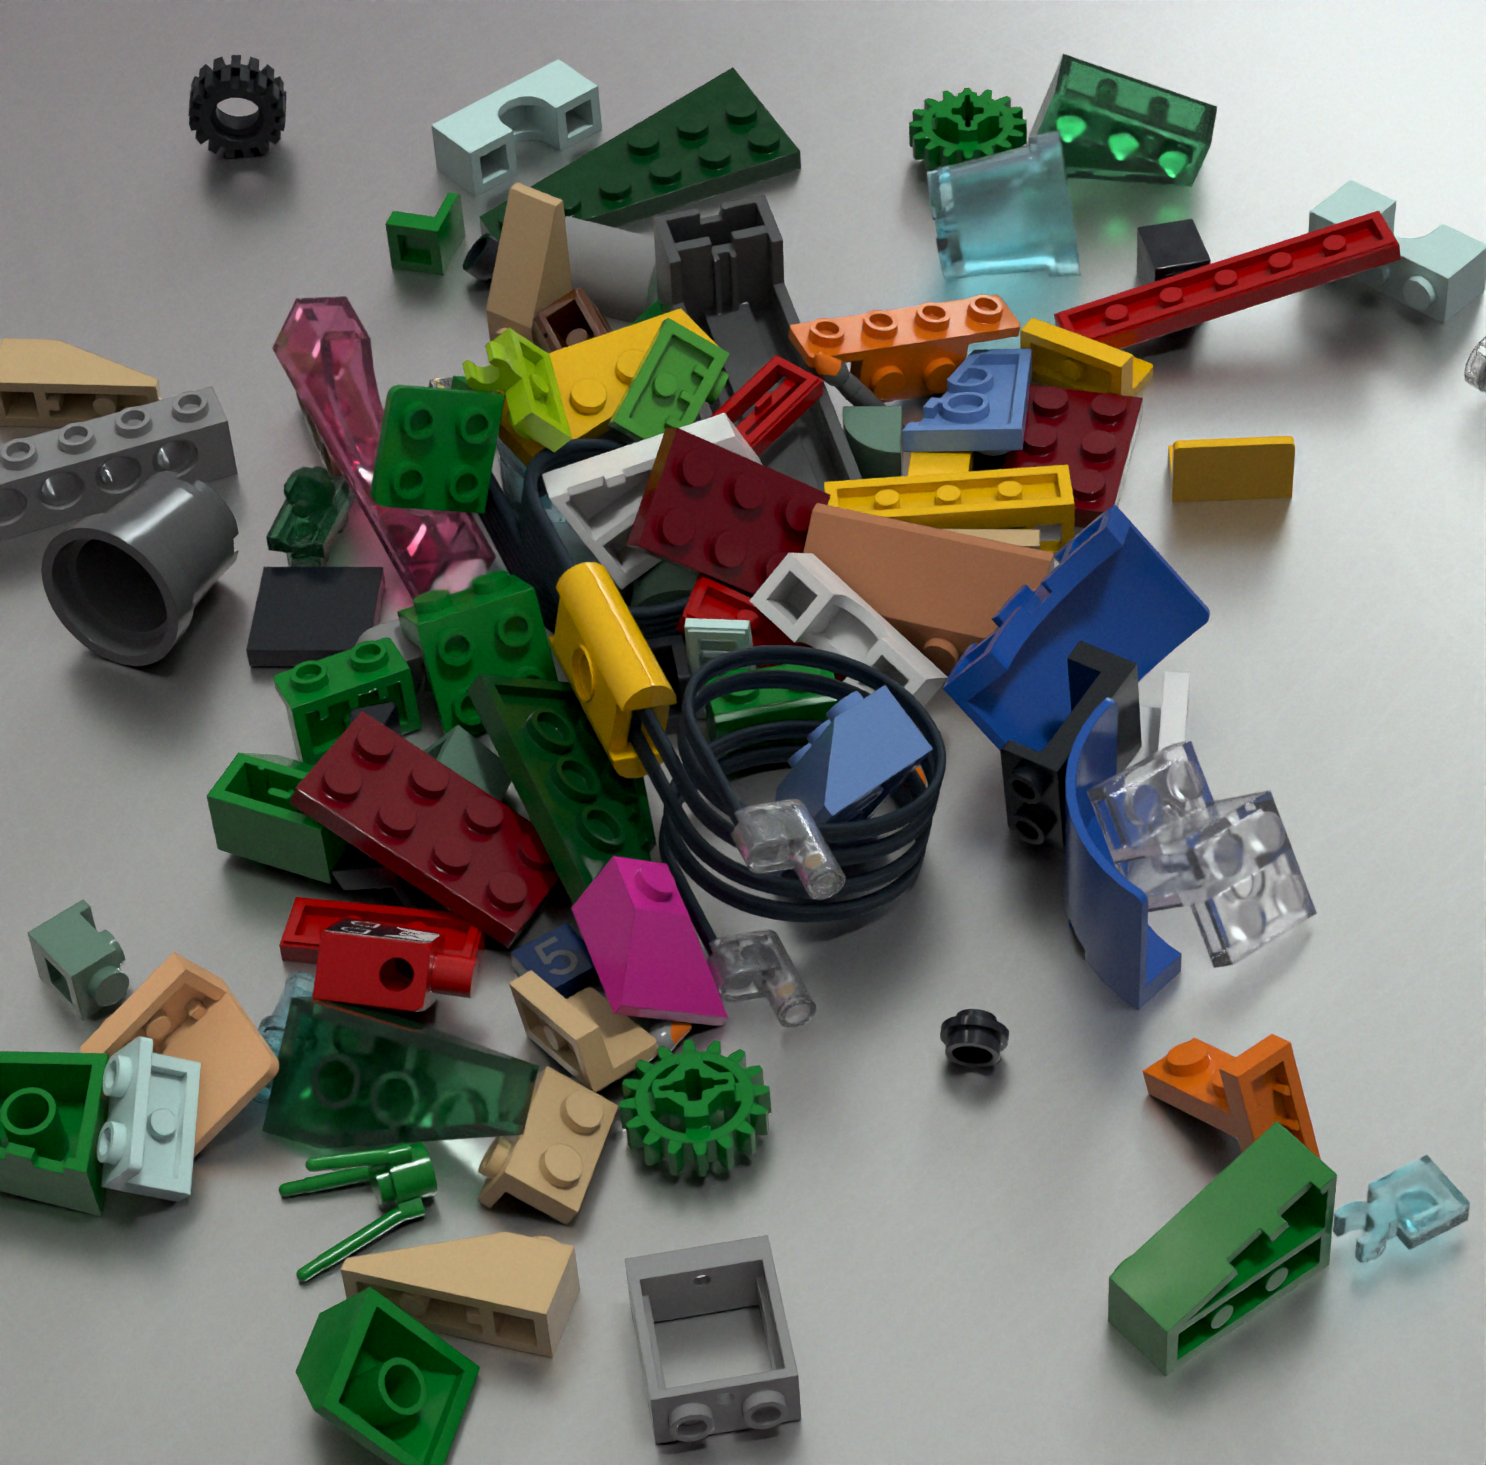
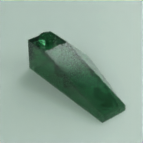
M313 996L291 998L278 1056L279 1070L273 1079L262 1131L320 1149L524 1135L538 1073V1065L365 1005L313 999Z

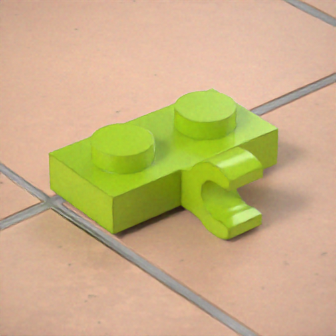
M508 328L493 341H489L485 345L491 365L479 367L469 360L462 363L466 382L476 391H504L509 407L507 417L513 429L524 439L531 440L533 438L555 453L569 442L572 436L550 355L511 328Z

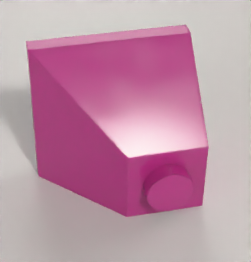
M613 856L571 907L613 1013L722 1026L728 1019L727 1013L668 865Z

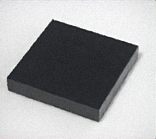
M264 567L246 648L249 666H296L305 661H317L352 649L365 631L378 625L385 588L383 567Z

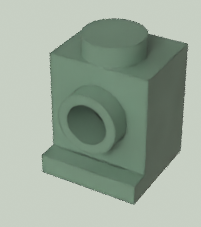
M84 899L27 932L39 977L82 1021L106 1006L116 1003L127 994L129 978L120 968L126 962L123 950L109 931L103 930L98 932L96 930L91 907Z

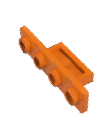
M981 294L967 299L940 303L926 302L913 307L886 311L873 310L865 314L832 319L819 318L812 322L792 324L789 328L788 337L809 367L815 368L813 361L817 352L826 353L840 359L844 363L851 362L850 373L857 377L883 403L946 393L947 379L966 359L969 344L1017 337L1021 324L1000 296Z

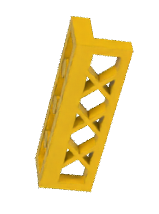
M1068 465L824 482V492L831 495L828 502L829 506L938 529H1033L1037 525L1060 524V540L1040 541V550L1052 552L1054 555L1074 538L1075 503Z

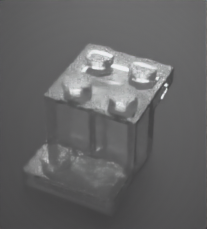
M1191 740L1173 743L1087 790L1117 871L1144 891L1148 897V912L1190 906L1214 968L1236 964L1317 914L1271 790L1214 801Z

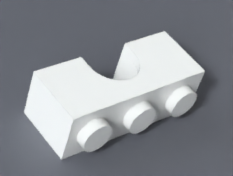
M788 553L749 600L793 642H802L815 649L837 653L865 663L902 685L923 707L948 678L813 553ZM846 677L843 681L871 694L876 691L849 677Z

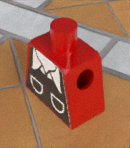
M343 917L321 931L312 998L410 1011H425L436 1002L438 994L472 999L477 982L478 958L444 954L445 935L441 933ZM398 958H402L410 963L414 972L413 979L405 977L400 972Z

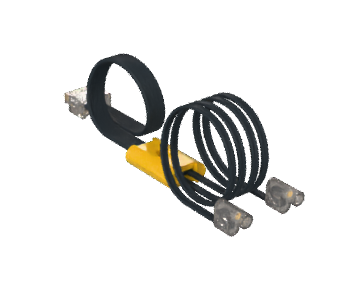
M453 377L429 380V387L451 389ZM571 439L555 453L547 447L539 451L528 463L525 471L519 521L493 472H491L485 512L478 513L509 575L513 574L534 587L544 627L554 634V636H548L549 645L612 766L620 776L625 778H639L648 775L663 802L664 809L658 841L660 858L662 863L668 865L691 922L709 955L707 964L721 997L727 1002H741L766 997L779 1023L783 1027L796 1028L804 1025L814 1016L816 1004L778 934L773 930L764 929L717 938L681 868L699 887L719 901L743 912L773 920L805 923L837 921L860 916L887 905L911 886L923 864L932 827V819L946 770L945 745L935 722L922 704L902 685L881 671L855 659L821 649L802 646L762 645L729 651L711 659L702 665L690 678L684 693L682 713L677 732L681 763L665 733L670 705L677 704L676 694L646 639L682 634L685 644V634L675 629L689 596L659 605L627 607L609 572L603 565L596 562L574 564L540 500L541 497L548 494L542 474L630 444L607 439ZM762 664H789L818 668L849 677L874 690H878L886 685L933 748L920 763L925 773L928 787L926 788L915 769L904 781L912 795L903 784L891 795L900 809L875 818L853 822L815 823L806 805L798 799L749 806L738 800L725 775L753 766L787 762L792 755L807 744L790 743L761 746L740 751L716 760V758L732 750L759 742L788 738H807L813 730L825 721L783 720L767 722L736 730L707 743L695 718V713L700 708L724 695L753 689L799 690L824 695L840 701L855 691H859L863 698H866L871 693L837 679L791 670L740 672L716 679L705 686L703 685L712 678L727 671ZM663 762L672 777L670 783L660 766ZM698 790H699V791L705 796V798H706L707 800H709L715 807H717L720 811H722L723 813H725L726 815H728V816L730 817L732 823H730L729 821H727L726 819H724L722 816H720L717 812H715V811L704 801V799H703V798L701 797V795L698 793ZM685 802L696 818L708 830L737 848L747 866L732 860L710 845L692 825L682 804ZM908 824L903 829L887 837L864 844L829 848L827 842L867 839L891 832ZM915 839V843L902 856L873 871L845 877L840 867L884 857L905 847ZM685 843L705 864L724 877L748 888L778 896L809 899L843 897L869 891L885 885L894 879L896 880L873 893L845 901L816 904L776 901L744 892L720 880L697 861ZM794 868L799 879L772 875L769 872Z

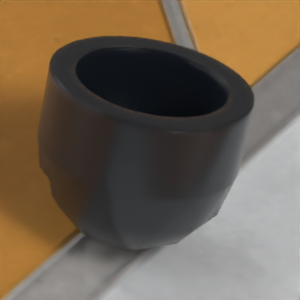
M489 233L483 234L466 255L463 270L478 280L486 283L492 282L499 240Z

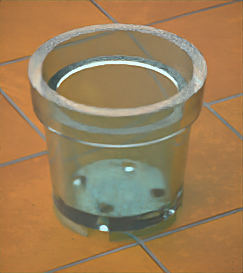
M1059 130L1029 137V145L927 171L932 218L935 220L937 233L936 243L945 280L1049 271L1050 278L1081 276L1073 210Z

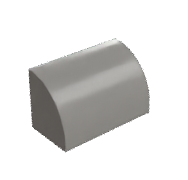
M566 216L565 224L572 290L582 288L603 316L633 323L658 299L654 237Z

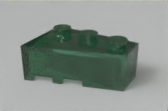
M1063 54L1029 134L1020 175L1192 187L1211 147L1217 106Z

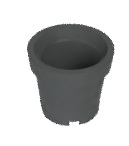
M162 471L156 473L105 512L80 519L53 538L48 544L43 555L41 568L43 586L48 601L65 628L85 647L101 657L119 664L131 666L152 664L165 657L189 627L194 608L217 580L237 560L238 551L234 552L233 539L239 532L235 517L221 496L209 485L198 479L189 484L175 478L179 474L178 472Z

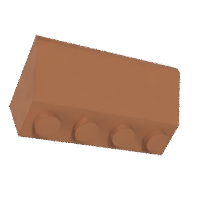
M816 503L812 511L803 552L813 553L948 676L971 644L976 643L978 645L999 628L993 622L992 617L1022 585H1028L1034 592L1041 585L1040 582L1054 569V553L820 503Z

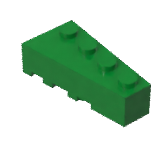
M0 1051V1191L102 1217L107 1188L101 1187L103 1163L97 1159V1142L100 1131L108 1118L109 1096H106L103 1092V1075L107 1062L110 1059L108 1053Z

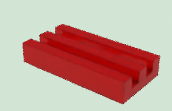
M775 355L710 417L725 413L734 424L755 404V409L736 428L759 457L823 395V379ZM783 376L787 377V379L782 384H780L772 393L767 392Z

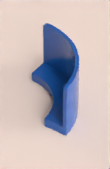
M1116 504L1098 516L1053 556L1059 565L1040 582L1041 585L1034 592L1028 585H1022L992 617L993 622L999 628L978 645L973 643L965 650L943 686V690L999 751L1008 740L1035 751H1042L1070 715L1071 702L1067 657L1079 641L1137 663L1139 682L1168 654L1209 620V608Z
M1108 697L1095 708L1083 724L1068 758L1065 778V910L1069 928H1074L1077 938L1085 949V960L1088 965L1120 998L1137 1010H1140L1181 972L1182 954L1168 945L1149 926L1148 897L1144 891L1131 883L1135 867L1141 855L1159 835L1160 816L1116 791L1118 703Z

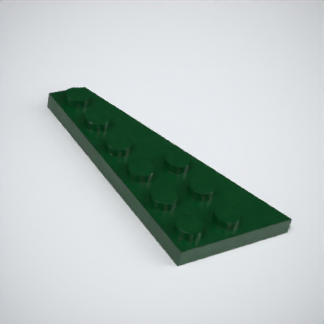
M732 67L532 185L531 188L563 200L565 217L569 216L617 228L801 169V156L797 146ZM507 201L479 217L482 235L489 233L500 241Z
M479 674L468 688L467 693L573 905L613 856L651 861L650 852L657 843L644 776L625 778L616 772L570 683Z

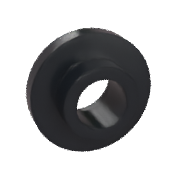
M965 1009L942 1023L940 1039L946 1045L945 1055L951 1061L969 1067H987L996 1064L1000 1059V1052L1007 1048L1009 1030L1005 1025L997 1021L995 1015L988 1011Z

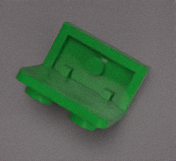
M453 376L451 389L411 385H395L391 387L386 396L370 491L372 500L382 507L484 513L505 396L496 390L491 392L476 391L467 384L464 376Z
M494 571L480 575L471 581L473 587L450 594L449 590L442 589L421 594L413 599L414 606L397 611L403 635L420 647L444 734L457 725L471 735L486 731L467 693L468 688L479 674L558 681L535 589L513 574L508 575L507 571Z

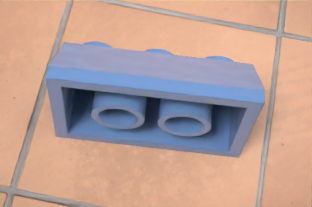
M886 685L866 698H863L859 691H855L835 704L826 713L829 719L813 730L806 738L809 743L788 759L787 762L792 767V770L777 787L773 815L793 816L799 821L814 823H843L870 819L933 748ZM780 837L778 843L795 846L791 839ZM810 842L809 845L813 848H826L834 842ZM768 860L766 873L783 877L798 866Z

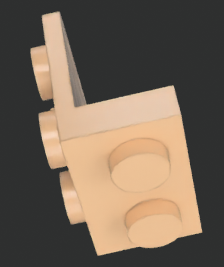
M173 952L149 975L148 979L112 1015L106 1018L101 1026L79 1047L82 1053H108L110 1058L136 1037L141 1036L153 1039V1053L200 1062L194 1157L276 1076L279 1070V1060L224 980L176 952Z

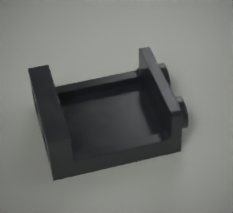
M1079 641L1067 657L1071 713L1042 751H1035L1008 740L1000 750L1009 829L1031 844H1043L1062 853H1065V778L1068 758L1078 733L1095 708L1108 697L1118 703L1116 780L1142 747L1137 663L1083 641Z

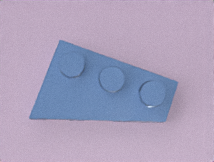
M1032 348L974 349L947 379L946 393L941 398L931 397L923 406V419L920 422L910 421L902 430L903 452L979 451L985 455L997 456L1006 454L1011 450H1023L1033 370Z

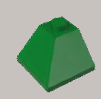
M369 1287L319 1313L295 1372L315 1412L389 1465H444L480 1367L375 1289Z

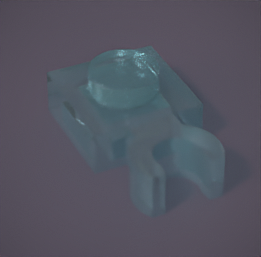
M1425 1155L1369 1183L1367 1202L1353 1201L1341 1206L1334 1214L1333 1232L1337 1237L1343 1236L1352 1230L1367 1232V1234L1360 1236L1356 1240L1355 1258L1359 1263L1369 1262L1380 1257L1385 1251L1387 1241L1396 1236L1408 1250H1411L1468 1221L1470 1202L1431 1158Z

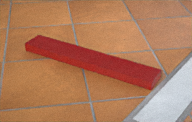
M1375 211L1055 313V324L1057 327L1117 349H1122L1401 260L1400 246L1380 211Z

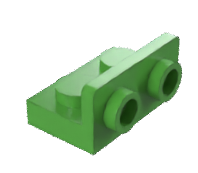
M670 318L665 319L661 323L608 425L639 442L664 433L666 428H680L695 423V419L704 402L712 405L724 388L729 374L722 371V368L730 353Z

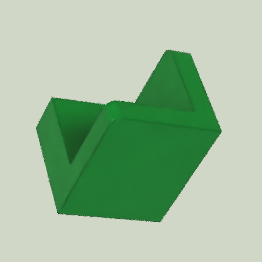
M456 193L447 194L435 217L393 211L385 224L392 268L442 276L445 274L466 236L461 196Z

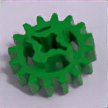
M964 88L963 92L958 93V96H954L947 90L942 92V101L938 102L927 98L924 100V109H914L912 112L913 122H909L910 147H913V158L915 160L925 159V169L928 171L941 166L943 167V176L948 178L955 171H959V174H963L966 179H972L973 175L977 174L979 170L987 176H993L994 166L999 165L1009 169L1012 167V157H1022L1024 155V144H1027V120L1023 119V109L1021 106L1011 107V98L1008 96L994 100L992 99V90L988 89L980 96H977V92H972L970 88Z
M692 1039L685 1040L683 1053L675 1055L665 1046L657 1048L658 1063L653 1065L650 1062L639 1060L635 1063L637 1079H624L622 1083L624 1100L619 1102L622 1128L626 1129L628 1146L631 1150L643 1147L645 1163L649 1166L658 1163L663 1158L668 1159L670 1174L677 1176L685 1164H695L699 1177L707 1176L709 1162L717 1160L723 1167L730 1170L734 1168L733 1152L738 1150L744 1154L753 1155L757 1151L755 1135H768V1114L772 1113L770 1088L764 1085L763 1069L760 1065L746 1067V1054L741 1049L725 1057L721 1054L720 1041L715 1040L708 1046L706 1052L696 1051V1046Z

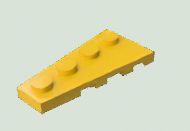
M680 308L548 353L551 358L572 439H596L613 428L608 423L661 323L665 319L670 318L716 346L718 345ZM496 390L505 396L498 437L527 467L531 459L546 447L533 438L531 440L524 439L513 429L507 417L509 407L505 392Z

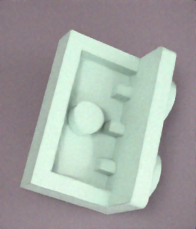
M141 1036L136 1037L110 1057L103 1075V1092L106 1096H109L108 1118L100 1131L97 1142V1159L103 1163L101 1187L180 1202L191 1195L200 1062L153 1053V1039Z

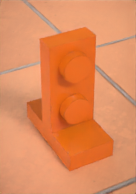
M1271 1034L1237 1057L1194 1037L1188 1042L1173 1047L1165 1057L1142 1071L1150 1095L1238 1138L1241 1153L1278 1121L1320 1159L1291 1042L1279 1036Z

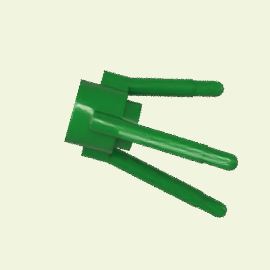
M406 1142L386 1149L310 1158L305 1163L306 1169L309 1172L340 1171L307 1177L280 1185V1195L288 1197L370 1181L377 1202L380 1205L391 1202L395 1207L298 1269L296 1272L297 1279L305 1282L401 1222L425 1215L422 1199L437 1195V1182L431 1159L422 1142L412 1145Z

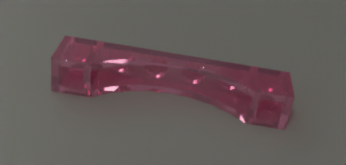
M347 296L296 298L272 349L412 600L421 594L434 590L445 589L449 590L450 594L473 587L471 581L480 575L488 573L496 559V555L472 513L382 507L371 498L370 491L384 410L380 401L373 368L371 338Z

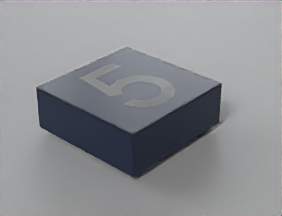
M568 923L511 952L513 968L520 976L532 970L565 999L600 980L585 942Z

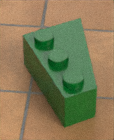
M1276 1121L1144 1245L1117 1266L1109 1276L1108 1322L1166 1377L1329 1265L1337 1174Z

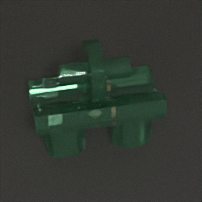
M302 466V468L293 471L284 484L286 499L266 536L268 550L286 553L289 567H325L329 560L328 552L337 534L343 532L349 520L348 512L361 488L359 475L348 473L341 477H331L328 471L321 466L313 468Z

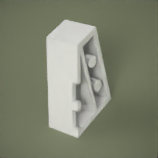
M725 413L679 428L762 465L759 457ZM664 433L542 474L549 499L621 589L662 561L627 546V542Z

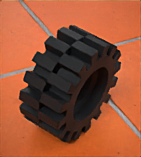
M232 55L231 64L229 65L225 64L223 57L214 59L213 70L205 64L200 68L199 77L194 76L190 91L189 126L191 131L196 130V140L203 144L209 139V151L217 154L220 147L226 148L225 157L234 159L235 150H242L244 158L253 157L254 147H257L261 154L269 151V143L272 142L276 145L281 139V131H284L286 122V91H284V82L279 76L274 79V69L268 64L260 71L259 59L250 57L248 65L241 64V55ZM229 98H243L257 105L258 110L247 116H232L221 111L217 104Z

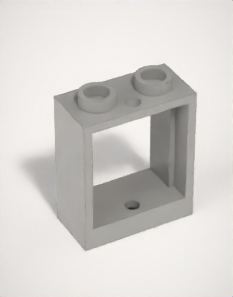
M768 1235L625 1258L629 1301L655 1444L676 1440L692 1442L703 1439L711 1434L746 1428L768 1429L782 1422L802 1419L799 1376ZM700 1275H706L705 1277L696 1278ZM759 1305L772 1371L666 1388L654 1322Z

